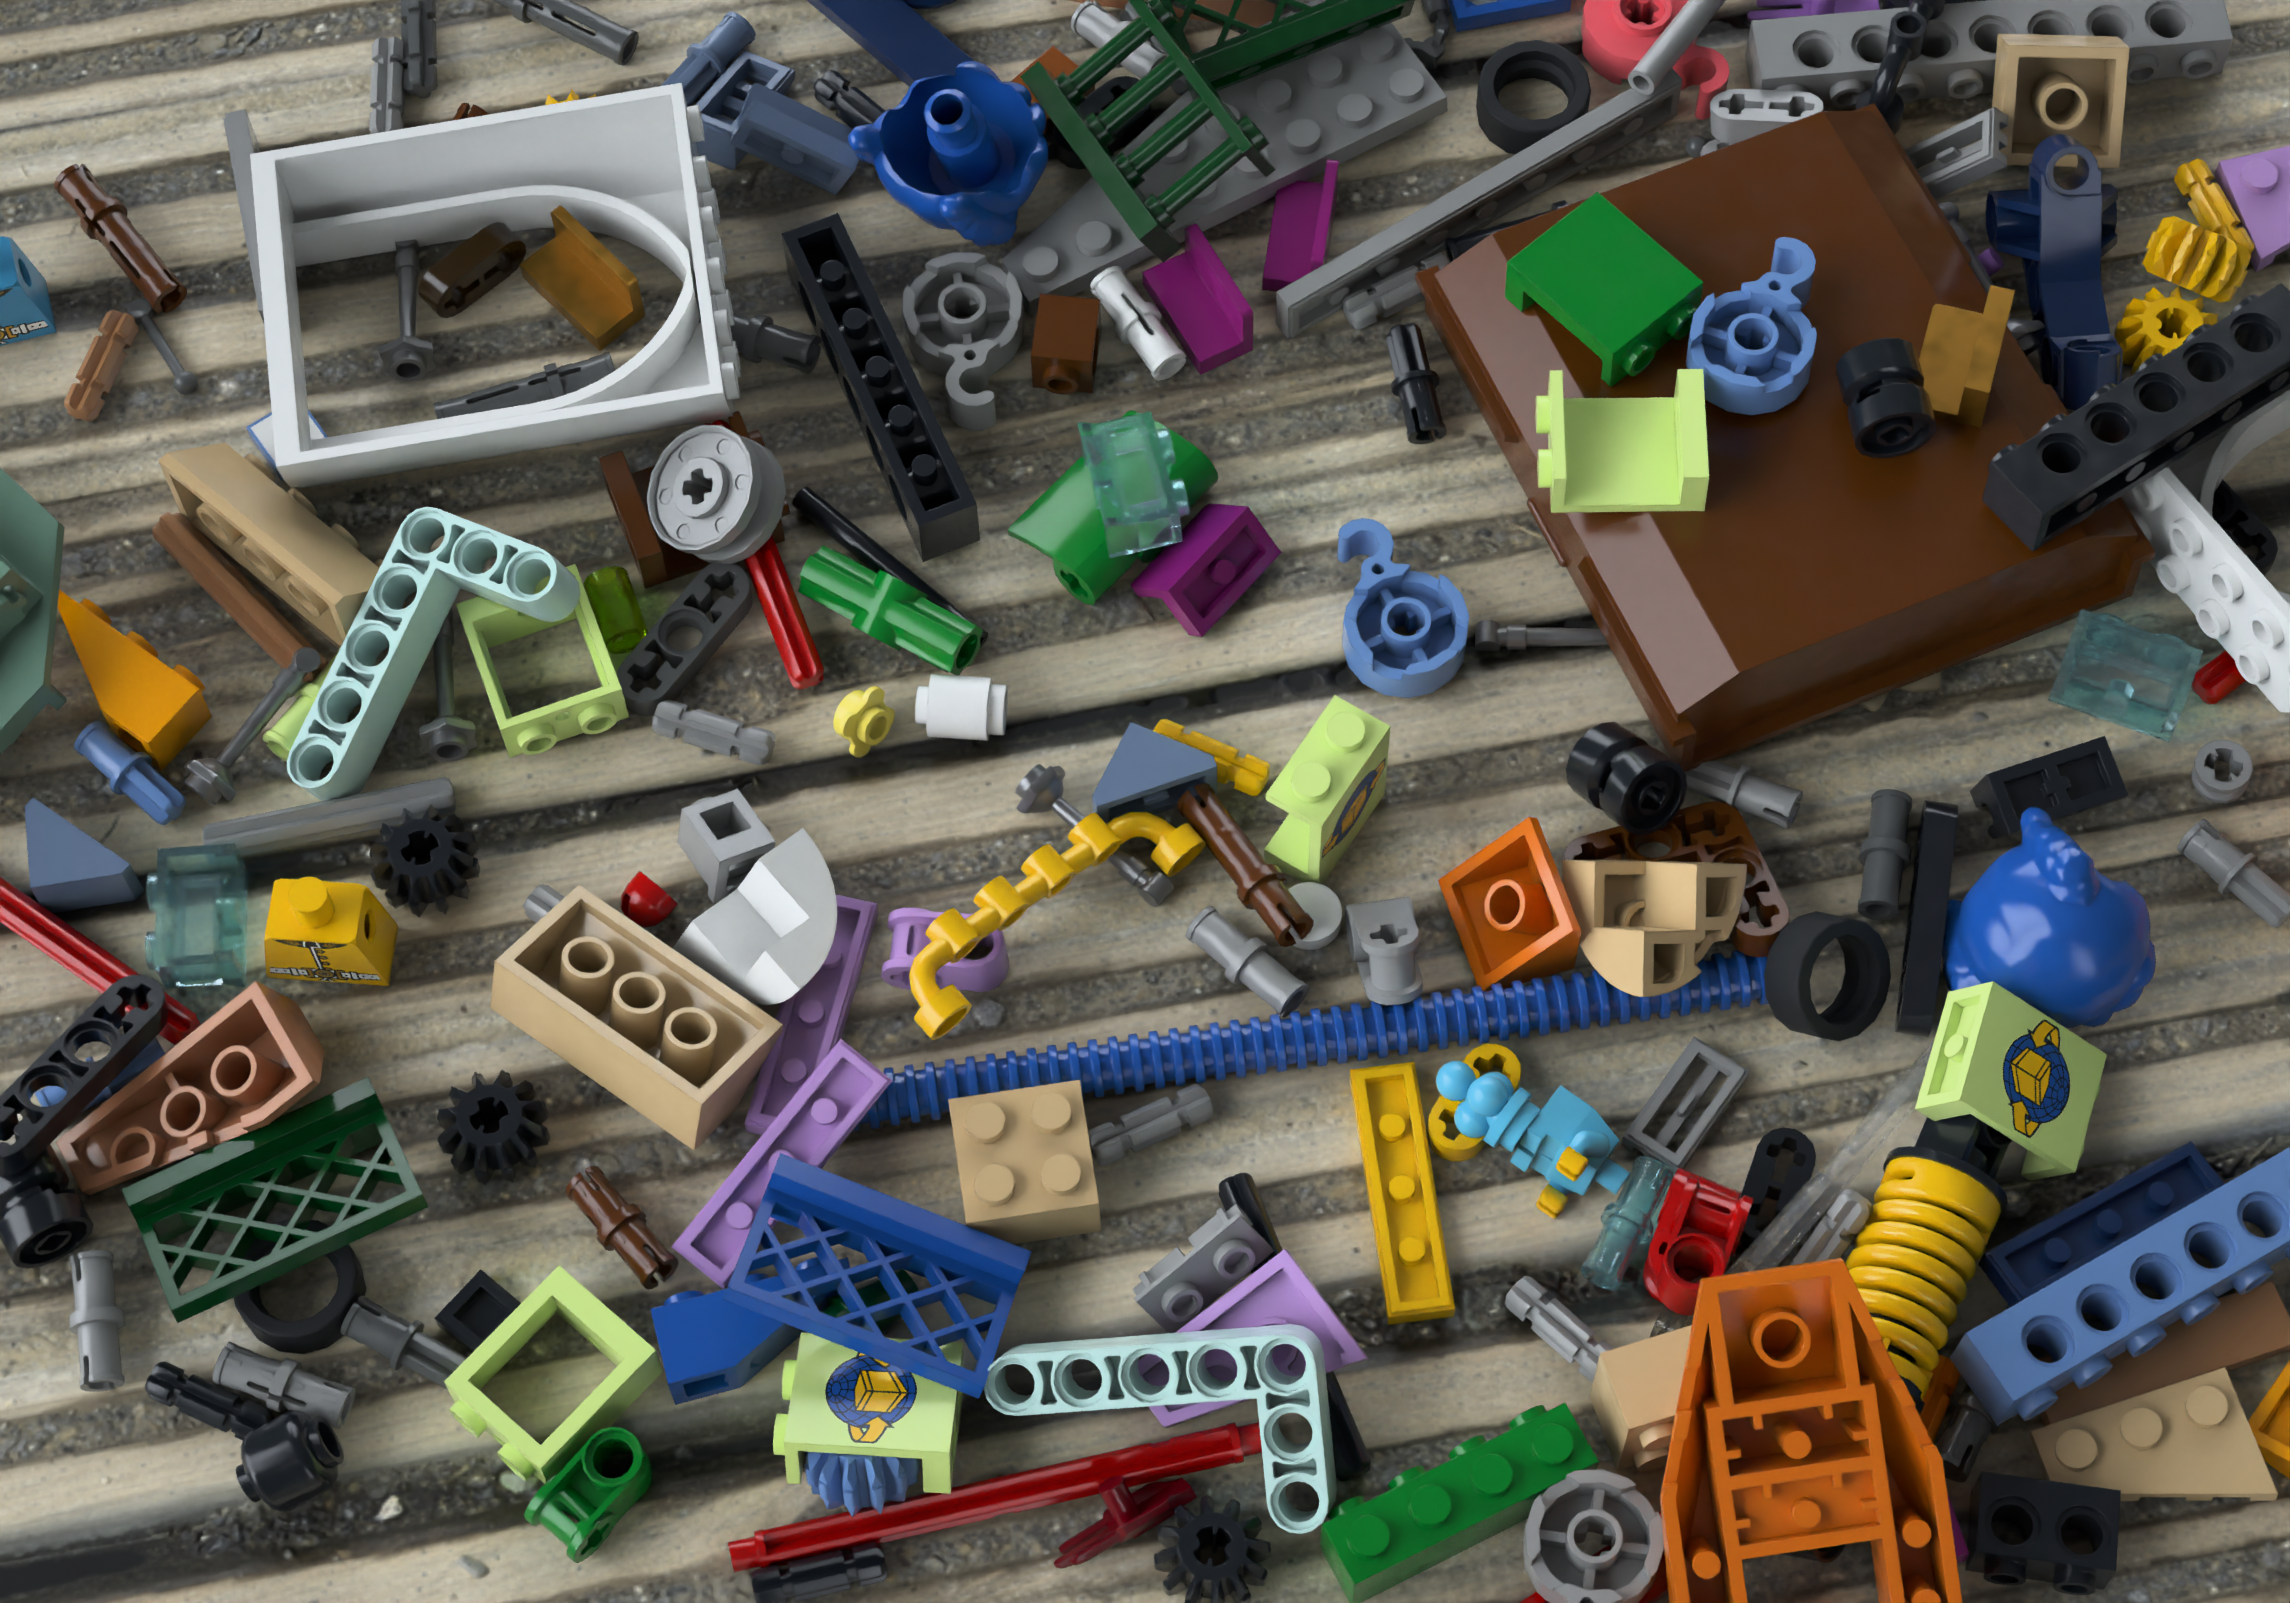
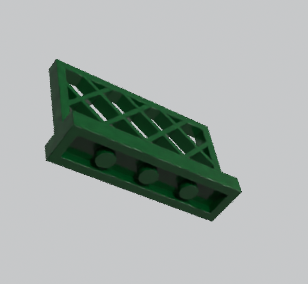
M1161 0L1178 21L1170 30L1216 91L1359 36L1370 29L1379 28L1410 15L1415 0H1325V2L1311 7L1297 0H1266L1278 5L1271 23L1256 28L1235 19L1242 0H1234L1228 16L1197 4V0ZM1173 6L1184 10L1180 23ZM1284 8L1296 12L1281 18ZM1191 14L1223 26L1216 45L1192 53L1184 34ZM1230 30L1241 34L1226 40ZM1185 77L1184 80L1194 101L1199 97V94Z
M369 1077L278 1117L266 1126L230 1139L121 1189L127 1205L136 1220L163 1292L177 1323L428 1208L427 1202ZM381 1143L370 1162L348 1158ZM391 1160L393 1161L394 1166L389 1165ZM320 1171L309 1190L288 1187V1185ZM338 1174L360 1177L349 1198L327 1194ZM379 1181L404 1185L406 1192L382 1203L368 1201ZM257 1200L246 1219L225 1215ZM277 1202L299 1206L287 1227L265 1223ZM317 1210L339 1213L332 1226L319 1232L306 1230ZM195 1228L184 1248L161 1244ZM214 1231L236 1234L224 1255L203 1252ZM255 1238L277 1242L271 1254L256 1261L243 1259ZM192 1267L214 1271L207 1284L181 1295L179 1289Z

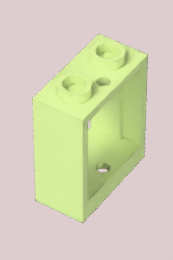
M576 564L566 568L579 582L580 597L578 605L572 613L562 620L554 622L542 621L481 596L456 604L509 758L523 753L526 755L543 753L551 749L558 741L582 733L598 734L613 727L617 721L629 718L621 685ZM550 576L545 577L537 584L534 594L545 589L549 583ZM576 619L601 687L512 717L488 648Z
M559 1265L444 1383L454 1401V1405L449 1409L454 1418L475 1437L478 1438L486 1431L503 1447L497 1452V1455L522 1480L527 1481L534 1474L545 1484L565 1467L592 1435L601 1429L610 1427L663 1372L656 1350ZM557 1313L617 1367L540 1445L480 1390Z

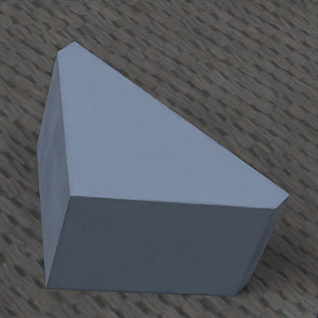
M1130 722L1092 795L1093 813L1096 812L1106 824L1112 819L1128 812H1148L1156 815L1177 808L1180 797L1187 790L1191 792L1196 801L1200 800L1201 798L1195 791L1194 786L1202 783L1209 784L1215 791V794H1217V765L1214 757L1206 752Z
M34 797L25 805L30 889L39 904L52 913L132 901L136 900L144 891L130 863Z

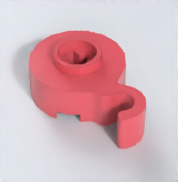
M1586 0L1581 23L1582 52L1595 72L1610 82L1621 85V80H1628L1630 72L1688 0ZM1697 36L1673 66V69L1682 78L1681 91L1691 85H1700L1695 116L1700 120L1710 118V102L1713 97L1720 92L1726 91L1730 71L1728 62L1722 54L1714 49L1696 45Z

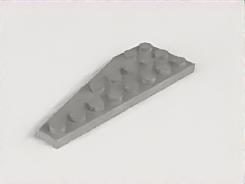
M1313 0L1307 3V5L1312 7L1325 2V0ZM1290 11L1282 15L1281 18L1287 17L1296 12ZM1392 22L1379 28L1370 29L1359 36L1217 91L1239 121L1247 115L1269 141L1270 144L1261 151L1276 170L1265 177L1246 156L1243 157L1173 215L1176 222L1168 229L1176 240L1181 243L1185 241L1184 229L1196 223L1203 232L1275 197L1277 190L1298 180L1307 181L1325 172L1327 159L1337 160L1340 165L1447 112V96ZM1190 91L1185 92L1118 153L1116 157L1122 152L1128 156L1193 102ZM1215 116L1211 117L1143 174L1145 181L1138 188L1146 198L1152 193L1158 197L1230 137ZM1092 177L1001 261L1003 271L1006 274L1010 271L1015 276L1023 296V304L1032 316L1037 314L1040 293L1073 296L1089 288L1093 279L1103 270L1112 266H1120L1123 270H1126L1155 256V254L1139 241L1097 181Z

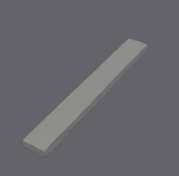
M1672 68L1650 95L1640 94L1631 87L1277 291L1276 325L1287 339L1295 337L1343 308V299L1346 296L1361 289H1365L1367 293L1372 291L1370 285L1412 265L1417 266L1421 264L1420 261L1445 250V239L1456 238L1478 231L1677 115L1682 78Z

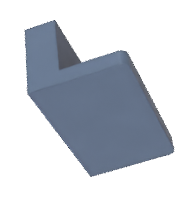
M754 83L750 88L729 144L834 195L838 193L854 173L859 161L855 151L848 142L849 134L853 130L852 128L760 83Z

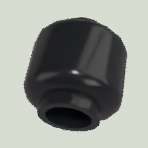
M291 1410L256 1428L245 1436L241 1444L242 1464L236 1467V1475L242 1490L251 1501L258 1502L263 1500L264 1503L275 1511L287 1512L323 1494L334 1486L338 1477V1465L342 1464L344 1460L343 1450L334 1430L320 1415L310 1417L303 1411Z

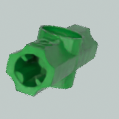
M822 545L815 554L808 557L799 574L801 578L798 589L799 593L852 620L851 626L898 651L904 648L946 673L950 672L953 675L959 676L966 667L971 666L979 652L983 629L928 601L930 596L882 570H879L877 574L835 549L831 550Z

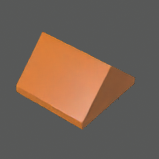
M1526 818L1438 880L1477 986H1481L1483 992L1490 991L1492 984L1501 983L1503 989L1511 987V982L1521 980L1523 984L1530 982L1533 978H1543L1575 968L1581 929L1537 818Z

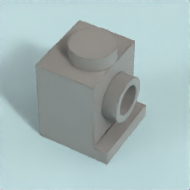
M738 789L715 797L699 799L692 805L681 809L677 843L708 885L707 895L713 904L735 891L758 859L775 848L776 841Z

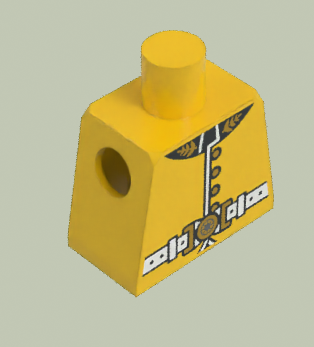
M311 876L300 879L281 878L275 880L264 937L266 975L268 978L389 986L399 927L367 886L359 883L321 881Z

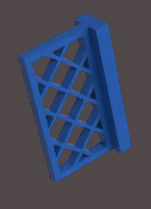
M780 1153L723 1300L979 1399L990 1372L988 1368L993 1363L1031 1251ZM769 1218H774L801 1229L805 1238L780 1245L768 1224ZM759 1243H761L764 1250L756 1253ZM840 1244L861 1252L869 1262L844 1270L830 1246ZM815 1252L828 1275L803 1283L789 1259ZM774 1265L786 1288L771 1293L744 1281L748 1272ZM902 1268L925 1277L932 1287L907 1294L894 1271ZM878 1276L891 1300L867 1308L853 1284ZM837 1289L850 1313L836 1318L822 1313L818 1310L811 1297ZM966 1293L996 1305L994 1312L971 1319L957 1295ZM941 1301L955 1325L930 1333L916 1308ZM900 1314L914 1338L900 1343L886 1338L875 1322ZM987 1331L985 1339L983 1340L980 1333ZM964 1339L977 1361L974 1371L948 1362L939 1346Z

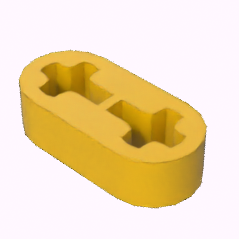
M1483 1044L1474 1048L1463 1060V1063L1469 1065L1474 1071L1476 1079L1480 1077V1072L1477 1069L1488 1072L1495 1065L1503 1070L1502 1074L1506 1075L1512 1082L1514 1093L1519 1089L1521 1064L1516 1055L1507 1047L1499 1044ZM1440 1095L1428 1118L1427 1139L1432 1150L1441 1158L1451 1162H1462L1475 1157L1486 1143L1483 1141L1485 1136L1469 1138L1460 1133L1455 1140L1447 1138L1445 1136L1447 1125L1443 1120L1454 1124V1113L1462 1101H1451Z

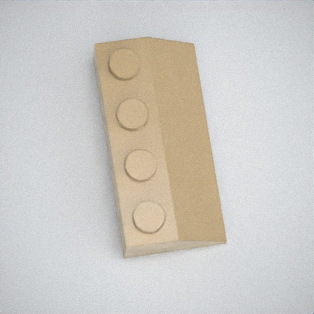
M226 443L167 452L160 458L158 462L180 513L215 548L339 649L383 560L378 559L373 563L360 553V545L345 528L337 523L332 527H328L316 517L318 515L316 509L302 493L294 488L285 492L273 482L275 480L274 476L267 466L251 453H248L243 458ZM404 601V604H403L402 609H404V608L407 607L405 601Z
M581 885L574 888L499 956L494 963L490 1004L492 1010L692 1150H695L735 1111L783 1029V1024Z

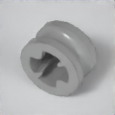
M2215 740L2206 743L2198 751L2191 771L2192 783L2201 796L2214 803L2236 801L2245 793L2253 771L2252 759L2248 751L2240 744L2230 740ZM2216 761H2223L2229 764L2228 770L2230 775L2228 782L2215 779V770L2213 769Z

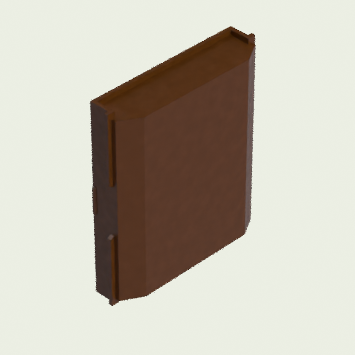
M1875 103L1854 111H1821L1600 193L1703 281L1701 303L1712 293L1717 298L1727 292L1741 290L1742 283L1756 281L1765 273L1771 272L1775 241L1780 237L1800 240L1808 245L1815 256L1816 264L1810 298L1801 309L1802 313L1809 319L1812 328L1815 327L1817 332L1809 382L1795 401L1775 412L1757 415L1728 412L1705 399L1709 483L1705 511L1551 513L1550 488H1538V449H1548V434H1536V396H1548L1550 370L1563 371L1564 398L1674 397L1677 370L1687 369L1686 356L1689 334L1681 340L1672 338L1656 351L1653 360L1641 373L1636 376L1627 374L1610 387L1601 379L1602 360L1537 302L1521 312L1505 298L1507 261L1588 198L1494 232L1441 270L1436 265L1415 273V281L1425 297V312L1528 497L1527 506L1559 565L1567 568L1670 758L1678 763L1684 772L1697 768L1701 763L1714 761L2131 597L2142 563L2154 559L2155 550L2121 496L2033 552L1982 501L1989 475V463L2000 450L2012 443L2020 446L2036 436L2041 428L2054 416L2060 413L2069 415L2052 386L2042 383L2007 326L1981 428L1935 417L1936 432L1930 441L1907 454L1890 458H1872L1861 454L1855 448L1848 422V407L1843 402L1836 375V364L1842 355L1853 347L1870 340L1900 338L1911 342L1920 358L1930 315L1935 304L1983 314L1988 296L1970 267L1972 258Z

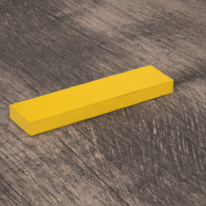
M1415 1062L1350 1069L1349 1081L1387 1323L1391 1325L1454 1317L1455 1305Z

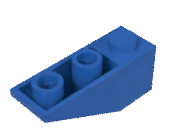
M818 1257L805 1260L795 1267L803 1283L828 1275ZM848 1257L839 1259L844 1270L850 1268ZM750 1274L746 1276L744 1281L771 1293L786 1288L779 1275L769 1278L767 1274ZM726 1289L705 1295L703 1292L695 1290L677 1293L667 1298L663 1306L650 1309L668 1386L675 1405L741 1388L798 1339L801 1332L804 1333L806 1331L723 1300ZM835 1289L811 1298L821 1312L827 1308V1299L839 1293Z

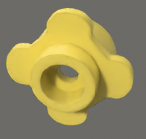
M872 686L866 691H852L840 702L834 715L833 726L835 732L850 741L849 752L858 758L865 756L871 746L879 744L886 737L894 721L895 712L892 708L885 705L883 701L885 692L878 686Z

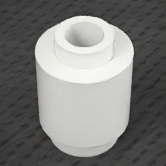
M931 674L929 686H918L915 722L916 724H926L928 737L988 741L989 735H1004L1007 721L1008 686L993 684L992 678Z

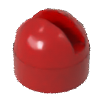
M638 871L626 885L621 895L620 908L627 918L640 927L647 928L656 926L666 919L678 904L655 882Z

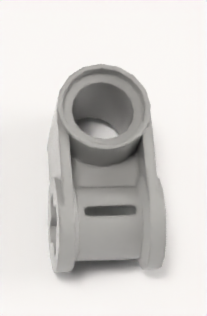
M1410 896L1345 905V924L1352 961L1357 964L1368 999L1378 1004L1400 1005L1418 998L1423 992V979L1415 956L1418 953L1419 929L1416 925Z

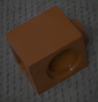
M1040 293L1031 350L1032 384L1034 388H1044L1052 393L1061 395L1074 392L1093 393L1102 333L1100 299Z

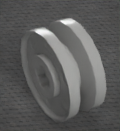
M699 425L681 433L663 450L652 470L647 492L650 522L660 539L680 551L694 554L709 563H736L752 556L770 539L782 516L786 494L783 470L772 451L754 440L740 436L721 425Z

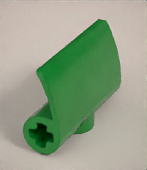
M1130 410L1008 528V535L1036 548L1053 559L1055 575L1066 590L1079 601L1088 605H1094L1131 568L1137 559L1142 563H1148L1160 554L1169 544L1177 530V519H1180L1217 483L1218 473L1209 458L1196 446L1161 423L1139 412Z

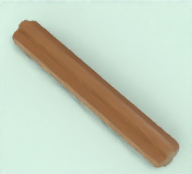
M167 512L159 518V522L152 528L154 539L282 669H287L292 663V656L296 650L304 647L315 649L181 513L172 514ZM320 653L318 668L308 672L303 678V682L311 683L328 664L327 660Z

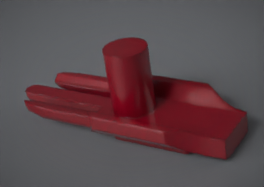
M1113 1476L1105 1480L1098 1487V1491L1107 1506V1509L1102 1514L1103 1518L1060 1545L1058 1549L1064 1555L1056 1559L1054 1565L1060 1569L1079 1565L1091 1560L1117 1543L1121 1545L1130 1538L1136 1539L1175 1515L1174 1510L1179 1505H1186L1196 1499L1197 1496L1192 1487L1182 1477L1169 1482L1148 1483L1131 1494L1123 1477Z

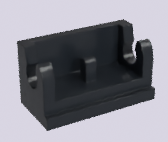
M2105 736L1986 774L1970 791L1976 807L1988 806L1990 809L1993 825L1989 826L1988 834L1993 839L2003 836L2008 837L2022 832L2020 826L2023 811L2029 807H2037L2049 814L2052 822L2124 799L2128 796Z

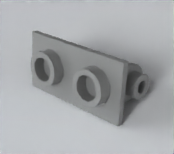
M1237 1204L1228 1211L1222 1207L1219 1208L1214 1217L1188 1237L1194 1249L1187 1255L1176 1247L1147 1272L1143 1271L1139 1275L1142 1282L1133 1288L1134 1293L1137 1295L1134 1299L1168 1333H1175L1274 1252L1273 1248L1252 1227L1253 1223Z

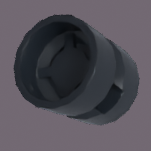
M1900 338L1875 339L1857 345L1842 355L1836 364V375L1843 402L1848 407V422L1854 445L1861 454L1872 458L1901 456L1917 450L1930 441L1936 432V420L1929 394L1923 388L1924 376L1917 350L1911 342Z
M1617 722L1601 723L1588 730L1574 746L1566 767L1567 782L1576 794L1594 807L1603 810L1610 819L1628 832L1638 836L1652 834L1665 827L1679 811L1687 790L1686 774L1678 763L1658 749L1649 746L1644 739Z
M51 1145L22 1171L9 1176H0V1238L17 1267L28 1269L55 1262L82 1245L93 1230L94 1224L80 1197L74 1189H67L69 1177Z

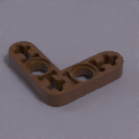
M1717 801L1704 802L1679 809L1676 816L1665 827L1648 835L1638 836L1628 832L1621 826L1584 835L1573 840L1566 847L1563 855V860H1622L1621 853H1624L1625 860L1747 864V873L1752 875L1754 880L1745 885L1740 911L1729 935L1734 946L1748 956L1768 957L1769 950L1777 936L1790 923L1788 905L1742 815L1735 807L1727 803ZM1710 830H1715L1718 836L1714 837ZM1682 837H1685L1686 847L1683 846ZM1657 842L1668 846L1670 851L1664 856L1650 858L1639 854L1637 849L1646 843ZM1756 906V914L1761 924L1768 928L1760 929L1756 922H1749L1750 908Z

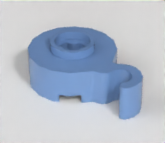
M1789 237L1776 239L1771 272L1765 273L1756 281L1742 283L1741 290L1727 292L1717 298L1712 293L1704 299L1693 314L1686 365L1687 369H1703L1704 391L1707 401L1725 411L1746 415L1775 412L1795 401L1808 384L1817 332L1816 328H1812L1809 319L1801 311L1810 298L1816 264L1814 253L1807 244Z
M1360 518L1351 520L1343 525L1338 532V560L1346 563L1354 556L1361 554L1370 557L1365 559L1361 565L1360 581L1354 588V595L1347 604L1344 614L1342 647L1348 667L1364 685L1383 695L1412 698L1433 693L1451 681L1464 662L1469 624V613L1464 597L1454 584L1441 574H1439V579L1424 572L1410 571L1411 565L1393 563V538L1390 531L1383 524L1373 519ZM1405 626L1408 633L1417 630L1416 634L1411 636H1402L1394 631L1396 627Z

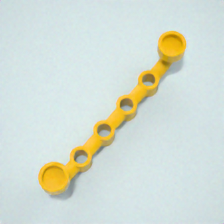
M1096 812L1089 814L1068 834L1067 838L1074 845L1073 847L1059 855L1050 844L1043 845L1031 854L1021 866V871L1027 878L1012 887L1002 875L987 883L975 896L973 902L980 910L964 919L955 908H951L930 924L925 934L932 942L926 945L914 958L909 973L911 992L921 1007L916 1013L914 1020L931 1040L939 1039L957 1026L969 1013L972 1004L954 984L940 989L935 978L937 971L948 962L953 964L963 959L982 939L995 930L1002 931L1010 927L1029 907L1042 898L1046 897L1049 899L1058 894L1072 881L1074 876L1089 866L1096 867L1105 862L1127 840L1134 837H1144L1154 842L1157 846L1151 854V859L1168 877L1176 875L1187 867L1202 852L1206 842L1189 823L1175 828L1162 817L1148 812H1128L1112 819L1107 824Z

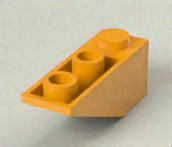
M59 590L58 610L110 729L135 752H146L152 759V765L162 771L211 719L212 715L202 695L205 686L186 667L176 664L171 669L157 659L159 655L154 647L136 632L130 631L125 636L113 628L109 616L94 602L84 598L78 603Z

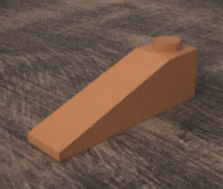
M255 981L58 1139L56 1144L81 1191L88 1195L94 1194L270 1124L320 1084L325 1050L296 1001Z

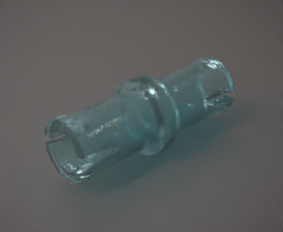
M1646 1156L1637 1157L1633 1163L1631 1174L1626 1180L1616 1202L1606 1205L1600 1219L1603 1228L1580 1270L1585 1278L1591 1277L1593 1271H1596L1590 1281L1594 1285L1607 1290H1618L1639 1244L1649 1241L1655 1228L1652 1218L1674 1178V1174L1670 1169H1665L1662 1176H1659L1665 1166L1662 1162Z

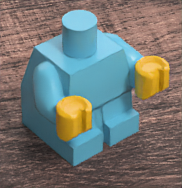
M1561 1085L1527 1127L1510 1160L1512 1164L1522 1171L1526 1172L1530 1167L1544 1175L1547 1181H1550L1541 1192L1535 1205L1552 1219H1556L1569 1200L1566 1195L1575 1192L1584 1196L1594 1181L1616 1195L1631 1174L1610 1159L1620 1141L1592 1106Z

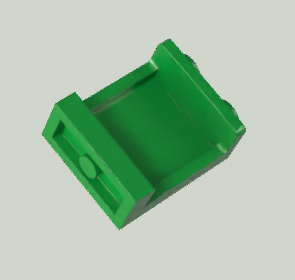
M1596 192L1507 261L1505 298L1521 312L1537 302L1602 360L1601 379L1612 387L1627 374L1636 376L1641 373L1653 360L1656 351L1672 338L1681 340L1690 333L1693 314L1701 304L1703 281L1600 193Z

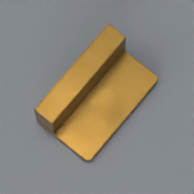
M559 205L550 212L556 237L519 264L522 277L596 349L601 351L645 317L638 280L623 263L563 206Z
M1990 285L1983 314L1942 304H1935L1933 306L1919 361L1924 376L1923 388L1929 394L1936 418L1981 428L2015 290Z

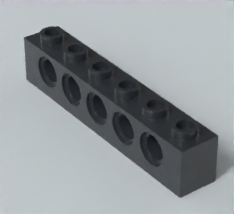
M836 213L782 233L789 277L817 336L821 338L820 343L922 561L925 562L980 541L977 503L839 214Z
M2280 283L2259 297L2255 294L2249 295L2239 302L2226 318L2213 326L2209 324L2199 326L2189 334L2182 345L2164 356L2161 353L2152 355L2140 365L2134 375L2118 385L2108 383L2102 386L2091 396L2086 405L2068 416L2065 413L2054 416L2041 428L2036 436L2020 446L2012 443L2004 447L1989 463V475L1982 501L2033 552L2290 390V291Z

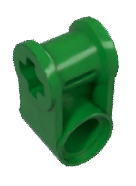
M608 1427L599 1430L588 1439L585 1445L558 1474L549 1479L538 1490L526 1508L525 1520L533 1526L542 1524L568 1547L567 1556L575 1563L584 1561L603 1544L616 1523L645 1494L651 1484L653 1470L650 1459L641 1443L633 1433L624 1428ZM619 1453H627L634 1456L632 1466L623 1476L612 1479L601 1475L603 1465L611 1456ZM563 1512H568L572 1517H574L578 1521V1523H574Z

